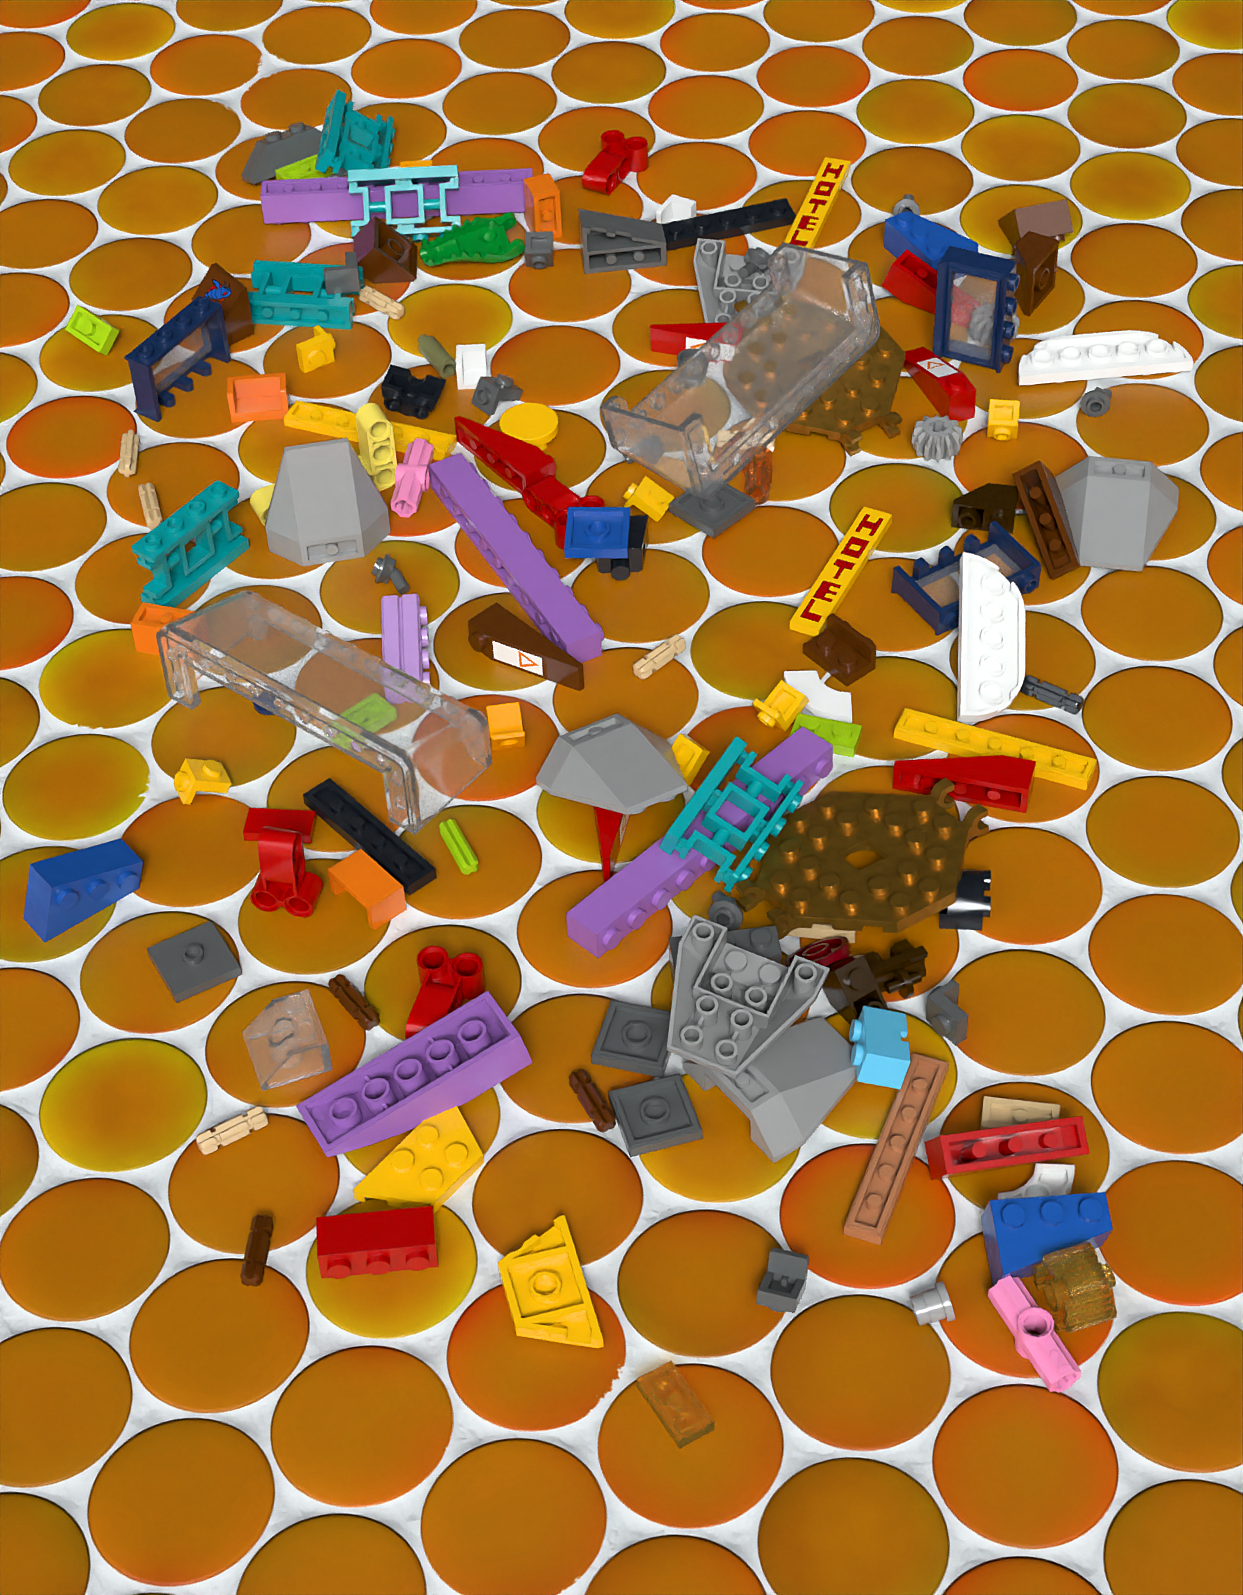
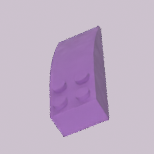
M489 991L296 1105L328 1158L366 1147L417 1127L423 1120L469 1102L533 1062L520 1034Z

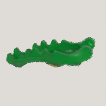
M508 212L495 218L475 217L473 221L465 220L461 227L454 224L451 230H444L443 236L436 237L433 241H427L426 238H423L420 256L424 264L431 267L450 262L498 263L520 255L526 247L521 239H515L510 243L507 230L514 227L517 221L514 213Z

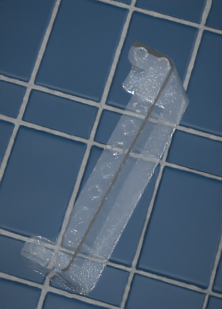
M783 242L768 259L772 283L633 409L629 411L626 400L619 396H612L600 406L612 448L692 496L703 500L712 499L877 342L880 335V322L868 263Z
M243 590L168 623L156 633L169 698L193 710L201 703L197 680L205 675L381 772L384 780L389 821L414 835L492 764L488 720L481 711L459 702L455 697L448 696L433 688L430 684L408 675L404 670L387 664L379 657L372 656L359 649L353 643H348L334 636L330 631L323 630L308 622L305 618L299 617L285 610L282 606L264 599L256 592Z

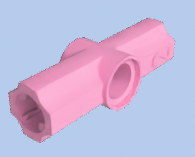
M415 438L414 442L408 444L403 463H398L396 466L395 489L390 503L391 511L396 512L399 517L410 518L413 513H416L422 493L427 492L429 489L430 476L428 464L432 462L434 447L425 439Z
M1009 1275L998 1280L989 1289L988 1298L1014 1336L1016 1351L1022 1357L1030 1360L1050 1392L1056 1391L1060 1393L1069 1389L1080 1379L1081 1370L1054 1331L1052 1316L1046 1310L1038 1307L1019 1277ZM1028 1332H1036L1040 1335H1032Z

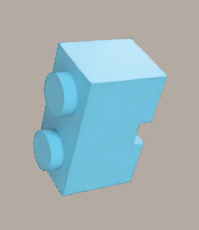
M863 1006L859 1019L852 1020L849 1041L854 1042L851 1053V1065L856 1066L857 1082L901 1089L911 1062L909 1042L901 1040V1037L906 1038L908 1033L905 1013Z

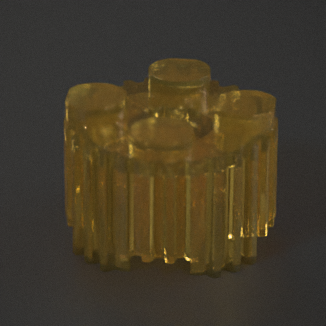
M1090 1242L1045 1254L1042 1256V1264L1033 1266V1276L1035 1278L1033 1282L1036 1285L1037 1291L1044 1290L1047 1304L1051 1308V1311L1047 1312L1053 1318L1056 1333L1064 1330L1067 1333L1076 1332L1105 1323L1117 1317L1116 1307L1110 1294V1288L1116 1285L1114 1273L1109 1264L1102 1265L1098 1261V1256Z

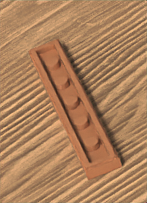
M913 1053L901 1089L898 1090L844 1225L845 1235L878 1245L882 1244L947 1076L949 1062Z

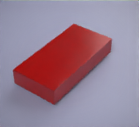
M249 808L243 830L244 841H259L262 829L265 826L298 831L302 835L303 843L311 844L317 822L316 811Z

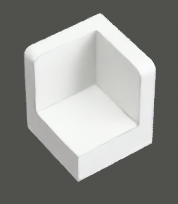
M672 194L656 211V222L664 224L696 217V201Z
M485 344L456 346L458 390L476 389L480 376L487 377Z

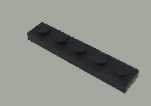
M787 198L664 223L662 227L666 240V250L696 245L698 238L721 240L792 225L796 215Z
M328 778L303 794L304 804L308 808L316 811V814L354 848L357 850L362 849L404 886V891L409 896L437 878L436 869L332 779Z

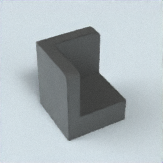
M345 252L346 266L324 268L327 294L360 291L356 252Z

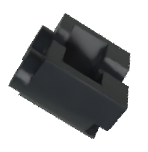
M390 365L381 384L384 406L390 411H397L406 416L425 419L434 410L446 380L427 375L424 379H417L411 374L409 369Z
M963 869L957 887L956 903L939 911V929L982 931L983 917H990L991 896H984V891H990L991 870Z

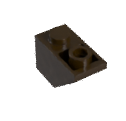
M987 483L954 499L951 527L989 531L990 523L996 521L1008 533L1013 534L1019 492L1017 486Z
M849 955L847 958L827 966V968H830V971L822 988L830 1005L850 1025L853 1019H859L863 1006L889 1010L864 955Z

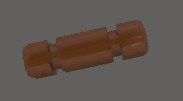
M342 974L331 978L328 982L330 986L329 991L335 998L340 999L339 1002L354 1019L358 1020L359 1025L367 1031L378 1026L380 1023L379 1013L372 1006H368L369 1002L353 985H350L351 982Z
M579 1069L577 1072H572L569 1075V1085L574 1093L579 1094L577 1098L588 1116L594 1119L593 1124L597 1130L605 1133L607 1130L613 1129L616 1126V1117L611 1109L606 1107L608 1104L596 1085L590 1082L592 1079L587 1071Z
M255 1215L252 1218L250 1226L252 1232L249 1233L244 1261L246 1262L242 1265L240 1274L241 1282L245 1286L252 1285L257 1287L263 1281L264 1271L262 1269L266 1266L271 1242L269 1238L272 1236L274 1227L272 1218L268 1215Z

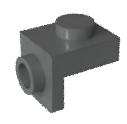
M553 231L525 232L526 248L524 250L526 267L543 269L547 266H553Z
M498 374L497 377L480 376L471 403L486 414L494 415L499 400L519 401L523 390L513 384L514 380L506 375Z
M953 979L943 986H937L927 996L926 1020L932 1025L937 1034L942 1037L945 1036L956 1046L967 1037L968 1015L957 1006L959 984Z
M772 1248L769 1254L767 1272L757 1291L756 1304L766 1306L776 1312L787 1311L795 1313L805 1292L809 1256Z

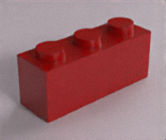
M433 1206L316 1217L317 1258L321 1278L342 1279L351 1275H381L391 1271H421L426 1268L438 1267L437 1234Z

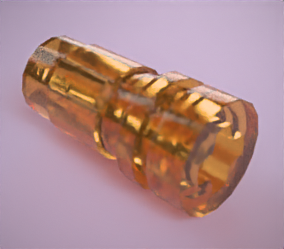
M753 446L747 449L743 456L744 491L747 496L755 500V505H761L769 498L773 473V454L767 447Z

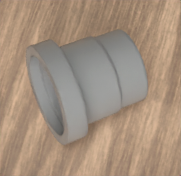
M943 1281L934 1283L935 1288L909 1297L919 1326L946 1319L947 1322L955 1320L953 1307Z

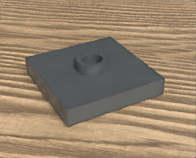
M711 474L669 503L670 513L712 538L718 536L755 509V500Z
M212 921L147 948L150 960L176 1003L242 975L240 965Z
M611 1000L591 1054L592 1064L663 1078L671 1052L667 1051L671 1012Z
M680 1073L608 1092L611 1107L630 1157L703 1139L702 1128Z

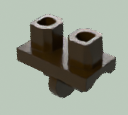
M906 939L896 942L890 948V958L882 960L878 952L872 951L864 954L881 993L887 991L890 994L898 991L904 999L912 997L914 995L913 985L922 982V977L926 976L925 958L928 957V952L923 945L914 948Z

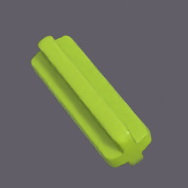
M449 819L446 822L442 821L439 825L440 834L461 872L469 875L471 872L478 871V859L454 819Z

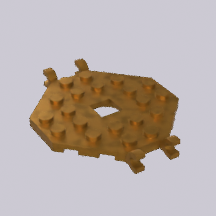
M784 284L773 287V292L778 297L772 300V305L776 309L754 318L745 300L734 304V309L738 312V315L733 316V321L742 328V332L726 378V389L756 425L769 427L770 424L785 426L786 431L810 435L811 432L828 435L827 439L839 441L850 457L861 452V448L856 442L862 440L860 432L879 424L890 439L900 435L901 430L896 425L902 422V417L897 412L891 413V408L906 353L874 317L793 302L789 290ZM810 360H820L826 362L833 372L811 380L799 365Z
M947 778L936 783L931 793L927 796L830 792L796 809L793 814L788 813L783 816L787 822L776 838L772 835L770 836V847L765 853L757 882L753 883L750 880H743L735 884L736 890L744 896L737 900L738 906L743 911L748 912L764 900L772 904L775 908L767 912V918L775 924L779 940L796 928H812L813 923L833 924V930L862 931L863 926L883 927V932L899 933L956 903L957 887L962 876L965 862L964 855L966 848H968L969 839L989 832V826L981 821L982 818L988 816V810L981 804H977L969 809L964 820L961 822L946 810L956 806V803L947 793L954 790V784ZM865 850L875 851L883 857V859L860 871L844 859L851 853Z

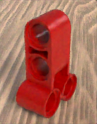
M618 130L605 131L601 135L600 153L586 167L583 173V188L610 195L630 172L645 171L649 167L647 140L639 136L625 139L624 134Z
M550 475L522 490V498L525 505L531 512L554 528L555 543L561 549H564L568 507H605V502L601 497L589 495L581 498Z
M265 826L261 831L258 842L261 871L250 894V901L256 908L262 911L273 912L281 906L293 916L310 917L313 914L324 884L319 876L306 871L302 835L298 831Z
M431 945L420 950L416 960L421 988L407 1019L406 1039L460 1008L464 1000H473L484 993L486 983L483 962L477 954L465 952L457 955L454 959H450L447 951L440 946Z

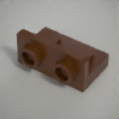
M833 613L827 616V629L803 644L804 655L847 687L873 671L876 666V645L873 641L863 636L851 627L848 622L843 621Z

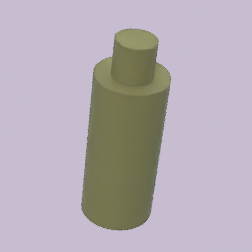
M425 334L421 335L418 338L420 353L441 377L449 378L453 376L456 372V361L435 337Z

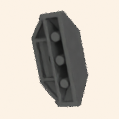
M303 122L291 124L289 130L284 132L273 131L265 135L266 138L257 141L242 172V180L250 184L259 183L276 176V169L318 154L322 131L305 125Z

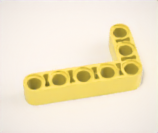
M367 403L361 406L356 413L360 455L358 457L378 491H382L395 484L397 460L393 427L380 406L375 403ZM275 483L256 490L250 497V505L264 526Z

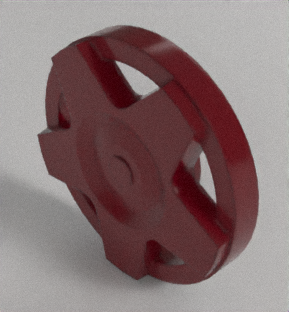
M844 936L825 938L795 951L785 960V966L790 967L795 955L827 967L833 962L847 958L851 954V946L848 939Z

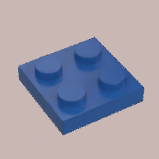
M568 507L564 545L565 558H628L631 521L630 507Z

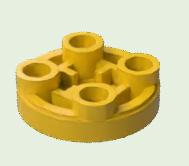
M522 403L512 406L501 415L499 420L500 432L537 446L542 451L547 448V443L555 438L559 430L556 412L552 408L540 403Z

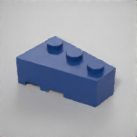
M910 211L885 219L884 248L895 258H898L907 249L938 271V263L949 246L978 252L979 243ZM955 272L954 279L965 276L966 274Z
M120 838L31 863L23 919L44 942H47L138 890L143 861Z
M1105 1192L990 1200L981 1216L993 1286L998 1280L1009 1275L1019 1277L1020 1279L1023 1277L1028 1278L1051 1265L1061 1264L1101 1247L1113 1230Z

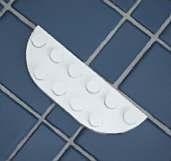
M1126 330L1059 336L1034 345L1032 352L1027 356L1025 354L1022 356L1018 369L1019 386L1168 372L1177 373L1180 371H1191L1193 359L1177 342L1174 341L1173 345L1163 339H1158L1159 334L1146 331Z
M963 552L960 558L957 722H978L995 717L1006 710L1021 689L1025 676V606L1014 582L1010 583L998 572L1000 567L985 558Z

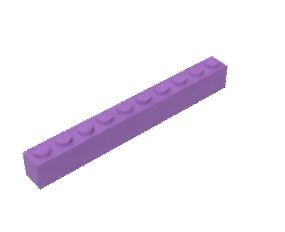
M532 168L460 171L459 191H446L447 215L462 214L469 216L483 213H525L523 179L533 177ZM348 177L262 181L261 203L265 224L364 220L363 195L350 196ZM450 181L413 183V185L423 184L424 199H439V183H450ZM395 184L358 185V187H368L370 190V202L385 201L384 186H394ZM418 193L392 194L393 218L419 217ZM425 210V216L441 217V211ZM386 212L371 213V219L374 216L386 219Z
M462 453L428 464L431 489L541 634L580 663L601 656V641L604 640L601 626L591 620L586 607L583 604H579L574 598L571 588L562 583L557 570L548 565L543 552L540 549H536L532 544L529 534L519 528L515 516L512 513L508 514L501 498L494 496L488 482L485 479L482 480L478 475L475 465L472 462L469 463Z
M801 727L751 768L777 785L785 774L791 776L790 781L795 784L800 779L804 782V785L799 794L803 796L813 784L830 774L833 768V745L806 728ZM738 779L732 782L744 791L748 787ZM782 793L778 800L773 803L759 794L757 800L770 808L764 818L765 821L768 822L786 798V795ZM726 800L716 814L743 833H745L755 819L728 800ZM701 812L683 838L688 840L692 833L697 830L711 840L714 833L701 825L707 814L706 812ZM663 836L566 913L568 937L599 958L608 950L614 949L621 939L631 931L640 928L645 920L657 910L665 908L669 901L682 890H687L694 880L704 872L712 870L716 863L693 848L684 860L678 857L679 852L676 850L670 856L659 848L665 837ZM727 842L723 845V848L729 852H734L737 849Z

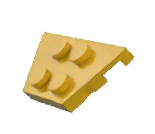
M453 1107L423 1120L353 1189L354 1198L361 1202H365L367 1197L387 1200L388 1206L401 1208L407 1206H433L435 1213L484 1163L483 1153L458 1107Z
M562 1215L553 1220L554 1226L543 1235L538 1237L534 1234L523 1243L519 1250L510 1252L497 1262L498 1272L517 1336L601 1348L604 1347L603 1336L565 1215Z

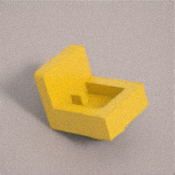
M319 325L313 327L314 338L296 344L299 368L304 373L335 361L333 352L335 341L332 335L326 333Z
M990 399L987 437H993L999 441H1007L1011 438L1017 439L1020 401Z
M645 476L638 485L632 482L622 497L626 499V502L622 507L635 505L658 522L668 509L669 503L675 497Z
M781 680L764 702L756 698L752 705L759 713L756 717L764 725L771 729L775 725L786 732L796 719L797 714L804 709L809 700L804 694Z
M679 733L671 749L687 786H690L710 751L689 736Z
M185 758L180 771L174 777V788L182 803L188 805L191 804L197 791L227 793L232 784L222 763L215 760Z

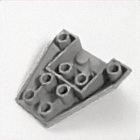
M698 238L693 264L705 323L734 322L733 316L738 315V312L734 309V304L742 300L747 302L754 318L775 310L776 308L772 305V300L778 297L774 294L773 287L784 284L789 290L790 295H793L805 275L809 248L781 245L779 258L769 259L772 265L765 273L757 270L749 277L743 279L739 276L738 271L748 264L744 260L745 256L727 254L724 240Z
M347 438L284 447L265 521L270 552L301 566L362 558L391 533L387 504Z
M1094 456L1085 458L1055 478L1063 498L1081 566L1142 572L1177 514L1179 488L1152 462Z
M618 713L559 736L536 777L537 785L551 795L626 815L641 813L650 805L670 801L677 794L688 790L687 783L669 742L653 731Z
M693 915L678 946L667 1051L736 1079L816 1001L830 968L795 955L790 967L784 966L727 943V927Z
M823 1017L792 1024L736 1079L691 1060L682 1064L686 1073L704 1091L717 1085L751 1120V1140L773 1163L803 1146L857 1081L856 1066L851 1065L853 1047Z

